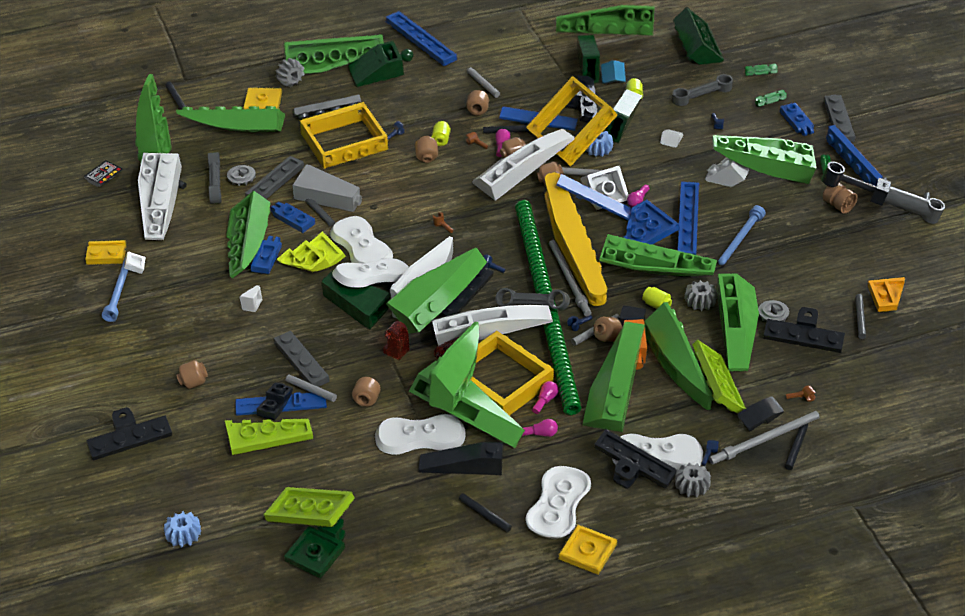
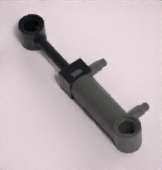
M829 162L821 178L822 182L829 187H836L842 181L872 192L870 202L881 206L883 203L917 214L931 224H936L945 209V204L941 200L936 198L930 199V193L926 192L923 197L890 186L891 182L887 181L886 177L878 178L874 186L844 175L845 168L838 162Z

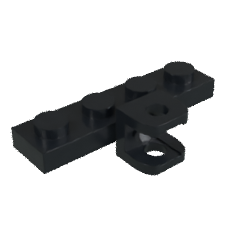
M578 75L576 79L595 94L594 78ZM581 91L565 106L573 109L578 107L579 119L583 122L589 123L597 114L596 103Z
M484 266L468 286L438 316L442 318L460 313L493 277L494 272Z
M802 307L799 310L796 324L767 319L763 339L841 353L845 333L817 328L818 311L813 308ZM810 313L812 316H805V314Z
M126 407L112 413L115 431L87 439L86 441L94 461L172 436V431L166 415L136 424L131 409ZM121 414H125V415H126V416H124V417L119 418V416H120Z
M607 429L604 430L595 443V449L618 461L613 481L626 489L634 484L639 474L667 489L677 473L676 468Z

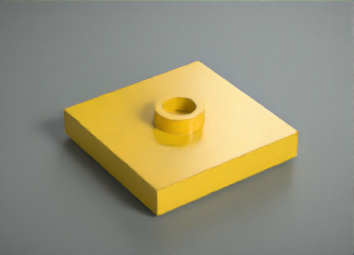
M248 88L244 109H249V106H257L259 109H266V106H275L276 109H279L282 89Z
M577 525L560 552L559 560L599 575L615 549L617 539Z

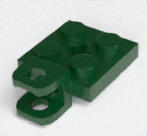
M339 518L333 527L317 526V530L308 526L285 554V561L321 579L345 549V543L342 542L346 535L345 530L342 529L344 526L343 519ZM319 550L318 554H311V551Z

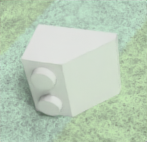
M620 166L580 178L583 185L620 203L627 201L628 191ZM593 204L596 210L602 209V207Z

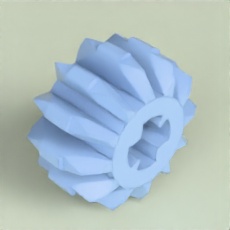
M608 131L602 132L585 151L589 155H595V157L597 155L601 157L604 154L609 155V151H612L613 148L612 135L608 134Z
M182 511L179 515L174 513L173 517L167 518V523L164 524L165 537L173 546L178 544L181 547L184 544L191 546L192 541H198V535L201 534L199 519L194 517L192 512L185 514Z

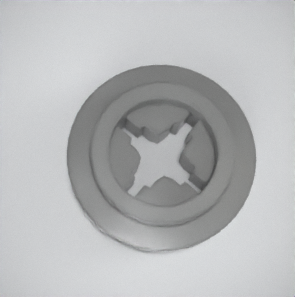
M247 165L235 166L227 173L228 181L232 182L233 185H247L248 182L252 183L253 179L256 178L255 170Z
M765 301L758 308L759 317H762V321L772 319L785 322L786 318L789 317V308L780 301Z

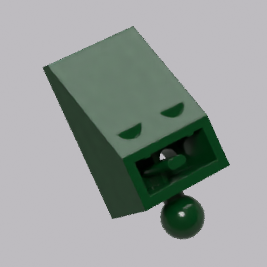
M394 41L377 44L348 65L356 87L397 78L404 75L403 61L410 62L413 59V52L410 49H404L400 54Z

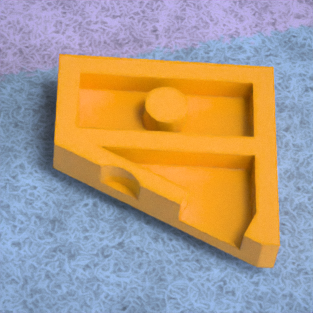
M904 277L870 280L868 282V288L878 312L897 310L904 287Z

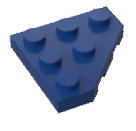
M645 200L632 207L631 218L628 221L627 233L624 238L647 244H655L680 229L679 223L650 201Z

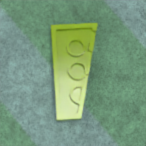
M282 419L281 422L263 420V423H251V420H242V423H232V420H225L232 455L313 439L309 419Z

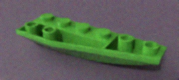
M621 5L558 16L556 18V32L653 35L654 6Z
M234 106L232 109L215 107V110H209V107H199V110H192V107H182V110H177L176 112L198 123L241 132H281L285 119V113L281 112L280 109H276L275 106H266V109H259L257 106H249V109H242L239 106Z
M713 135L712 137L714 150L745 167L770 176L809 184L817 168L813 146L806 143L802 144L777 138Z
M609 234L607 235L599 260L601 263L630 270L671 276L713 275L717 263L715 259Z
M718 274L717 298L728 370L748 371L759 317L755 287L738 274Z
M664 302L644 322L646 340L657 360L673 381L706 410H710L711 402L714 399L712 396L713 392L707 385L685 335L682 322L678 321L675 310L671 309L668 302Z
M474 322L447 349L443 357H439L435 369H431L429 374L431 385L427 394L430 397V406L453 412L468 388L476 366L479 322Z
M437 361L418 373L409 392L427 402L430 401V397L427 395L431 385L429 374L432 368L435 369ZM472 380L453 412L444 410L516 448L525 431Z

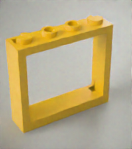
M573 76L526 127L537 139L543 137L542 131L579 91L601 107V110L580 131L574 140L563 151L556 153L570 167L618 115L611 106Z
M364 102L300 120L301 134L324 169L388 150L387 135ZM363 121L374 138L324 152L314 135Z
M495 331L478 343L476 363L495 349H499L537 375L505 399L472 377L471 380L510 416L537 396L543 383L547 381L553 382L554 369L523 349L522 346L510 340L507 336Z

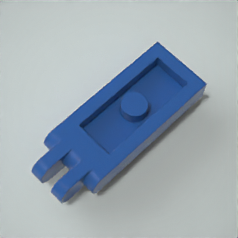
M796 103L780 106V113L797 133L800 132L803 136L808 135V133H814L813 123Z
M277 202L275 206L270 207L275 218L301 233L315 225V218L288 203L282 204Z
M268 236L267 240L262 241L251 264V272L270 273L282 247L280 237H275L273 241V236Z

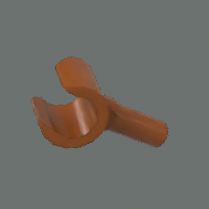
M476 132L466 135L468 137L466 139L467 144L470 145L475 142L485 149L488 148L487 144L478 139Z
M438 212V217L433 215L435 226H442L450 233L454 231L444 221L443 213Z
M805 386L802 391L786 394V399L805 397L810 402L816 399L814 395L816 392L811 386Z

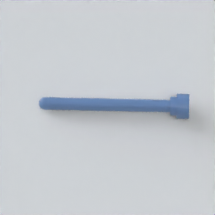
M759 205L753 206L749 212L750 218L718 260L719 265H724L754 223L763 219L766 214L763 207Z
M125 259L110 303L104 307L102 312V318L108 322H114L119 313L117 304L128 270L124 269Z

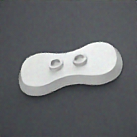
M352 216L336 222L330 230L331 238L348 250L351 263H372L381 259L393 258L392 250L385 243L374 237L371 225L362 217Z
M392 258L381 259L372 263H342L333 270L332 275L339 283L345 286L361 288L380 282L396 283L409 266L398 259Z
M440 414L423 420L389 418L378 426L375 433V441L377 447L382 452L397 455L419 448L444 450L458 447L463 444L466 434L463 423L457 417L450 414Z
M638 434L621 436V438L677 470L680 469L681 465L687 466L688 463L692 465L698 463L701 466L703 460L702 447L690 435L677 434L665 438H649ZM613 459V462L617 465L618 461Z
M556 466L549 469L542 478L541 497L526 515V523L529 529L540 536L552 539H560L569 534L576 524V506L590 490V477L579 469L567 466Z

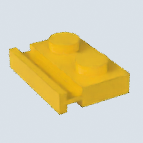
M125 240L88 242L89 247L87 248L85 258L86 265L123 264L126 252Z

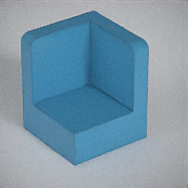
M613 60L601 64L602 83L606 84L613 81L626 82L624 63Z

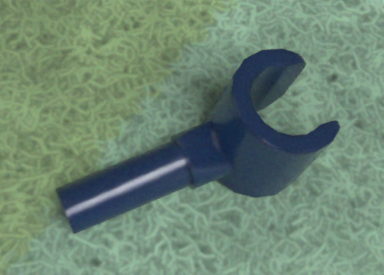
M712 113L714 129H723L724 119H718L716 114Z
M400 121L394 123V130L387 135V138L389 140L396 134H404L405 129Z
M490 255L483 256L487 261L485 267L502 273L505 272L506 269L492 263L493 258Z
M589 315L582 319L571 316L567 320L568 326L572 325V330L578 331L581 324L592 320V316Z
M707 441L706 452L701 465H706L711 452L718 453L719 441Z

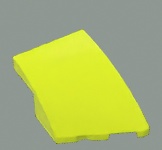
M321 232L311 242L305 240L293 251L289 248L277 258V261L313 272L329 268L346 256Z

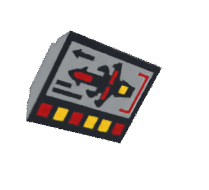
M105 160L84 177L89 183L100 187L123 170V168Z

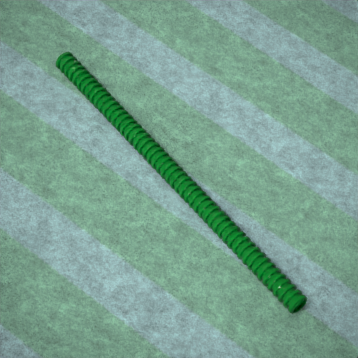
M521 200L516 203L515 209L535 293L549 294L552 291L531 204L527 200ZM549 306L553 322L543 324L561 402L565 414L576 415L581 411L582 407L558 311Z

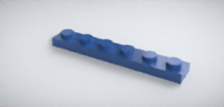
M398 11L386 17V22L443 66L457 60V54Z
M835 125L828 127L827 142L864 182L875 186L878 178L883 176Z
M681 182L678 251L696 255L699 183Z

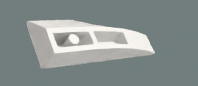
M564 129L549 133L499 160L472 182L496 201L572 142L574 136Z
M143 153L138 186L145 240H164L174 209L182 168L179 154Z
M449 236L412 264L406 272H403L400 279L390 288L391 298L412 279L451 261L453 237Z
M517 305L466 311L434 319L432 323L439 350L449 348L474 322H479V340H482L495 331L506 334L550 323L553 320L547 305Z

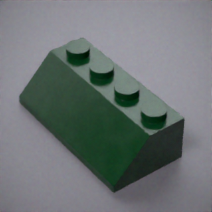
M688 7L673 19L675 23L674 28L679 33L678 37L683 42L682 46L687 51L686 56L690 61H695L699 65L724 61L706 21Z

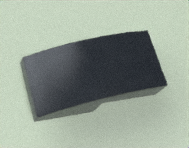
M275 382L267 390L266 399L257 408V416L276 420L286 406L293 392V387Z
M771 396L739 412L737 416L749 432H751L765 421L767 424L783 414L784 410Z

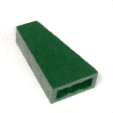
M577 35V52L581 76L594 78V83H599L600 53L594 35Z
M626 89L613 109L618 115L605 130L608 131V134L612 135V139L616 143H619L642 98V95Z
M331 271L327 277L323 278L321 283L323 296L364 327L371 330L389 309L386 303L390 300V293L371 285L361 288L345 286L333 277V271Z

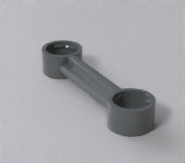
M721 74L716 77V81L689 90L677 88L673 90L672 102L677 106H685L691 98L717 90L729 92L732 90L733 78L730 75Z
M219 152L208 153L210 204L221 203Z
M502 288L496 294V302L502 307L515 306L516 304L549 305L556 310H564L570 303L569 295L561 290H553L549 294L516 293L511 289ZM506 292H510V302L507 304H503L502 299L504 294ZM561 293L563 295V302L560 306H555L554 299Z

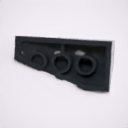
M482 441L420 454L419 473L502 475L504 442Z

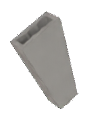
M307 164L293 184L295 200L305 201L306 199H312L319 205L354 212L362 201L358 186Z

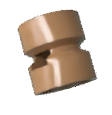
M841 183L836 187L827 186L823 193V200L842 213L851 211L858 199L856 193L846 189Z

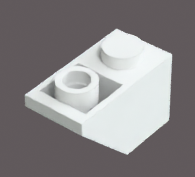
M726 157L721 163L713 164L709 167L705 180L732 187L745 180L749 169Z

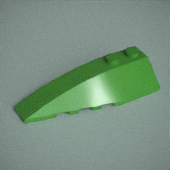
M383 35L284 42V57L286 61L288 58L298 60L304 67V74L322 73L354 62L377 44L383 43Z
M149 74L144 83L137 109L135 144L138 147V160L142 162L143 153H170L171 151L167 119L162 117L164 109L159 106L160 96L156 95L157 87L153 74Z
M255 191L251 192L230 210L227 228V238L230 241L227 243V247L230 248L228 257L231 259L229 262L231 278L242 272L253 260L261 246L268 226L270 202Z
M473 248L455 257V259L412 279L386 304L408 334L418 333L468 286L487 261L477 248Z
M624 323L590 388L583 426L623 432L645 324Z

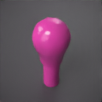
M500 129L495 134L497 142L496 155L498 157H502L500 153L502 143L510 139V133L506 129Z
M643 185L640 190L629 194L627 198L628 205L634 207L643 202L649 186Z
M552 381L543 383L538 401L532 408L533 413L539 414L543 406L557 396L559 390L556 383Z
M546 419L531 427H524L525 431L522 436L535 434V436L551 437L557 433L558 425L553 419Z

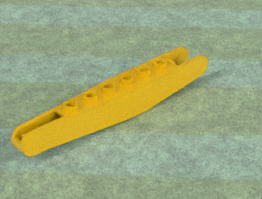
M549 173L545 176L547 188L545 202L554 239L585 293L588 302L594 306L604 305L607 301V286L601 274V264L596 261L595 250L591 248L590 238L587 237L585 226L581 222V217L577 213L576 205L573 203L569 191L556 185L560 174Z

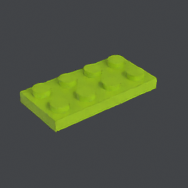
M695 341L692 344L695 350L694 355L700 361V369L708 379L706 382L714 393L712 395L714 400L718 404H724L729 411H734L737 414L746 409L722 355L701 341Z
M286 487L265 512L264 517L269 522L333 527L355 498L352 492Z

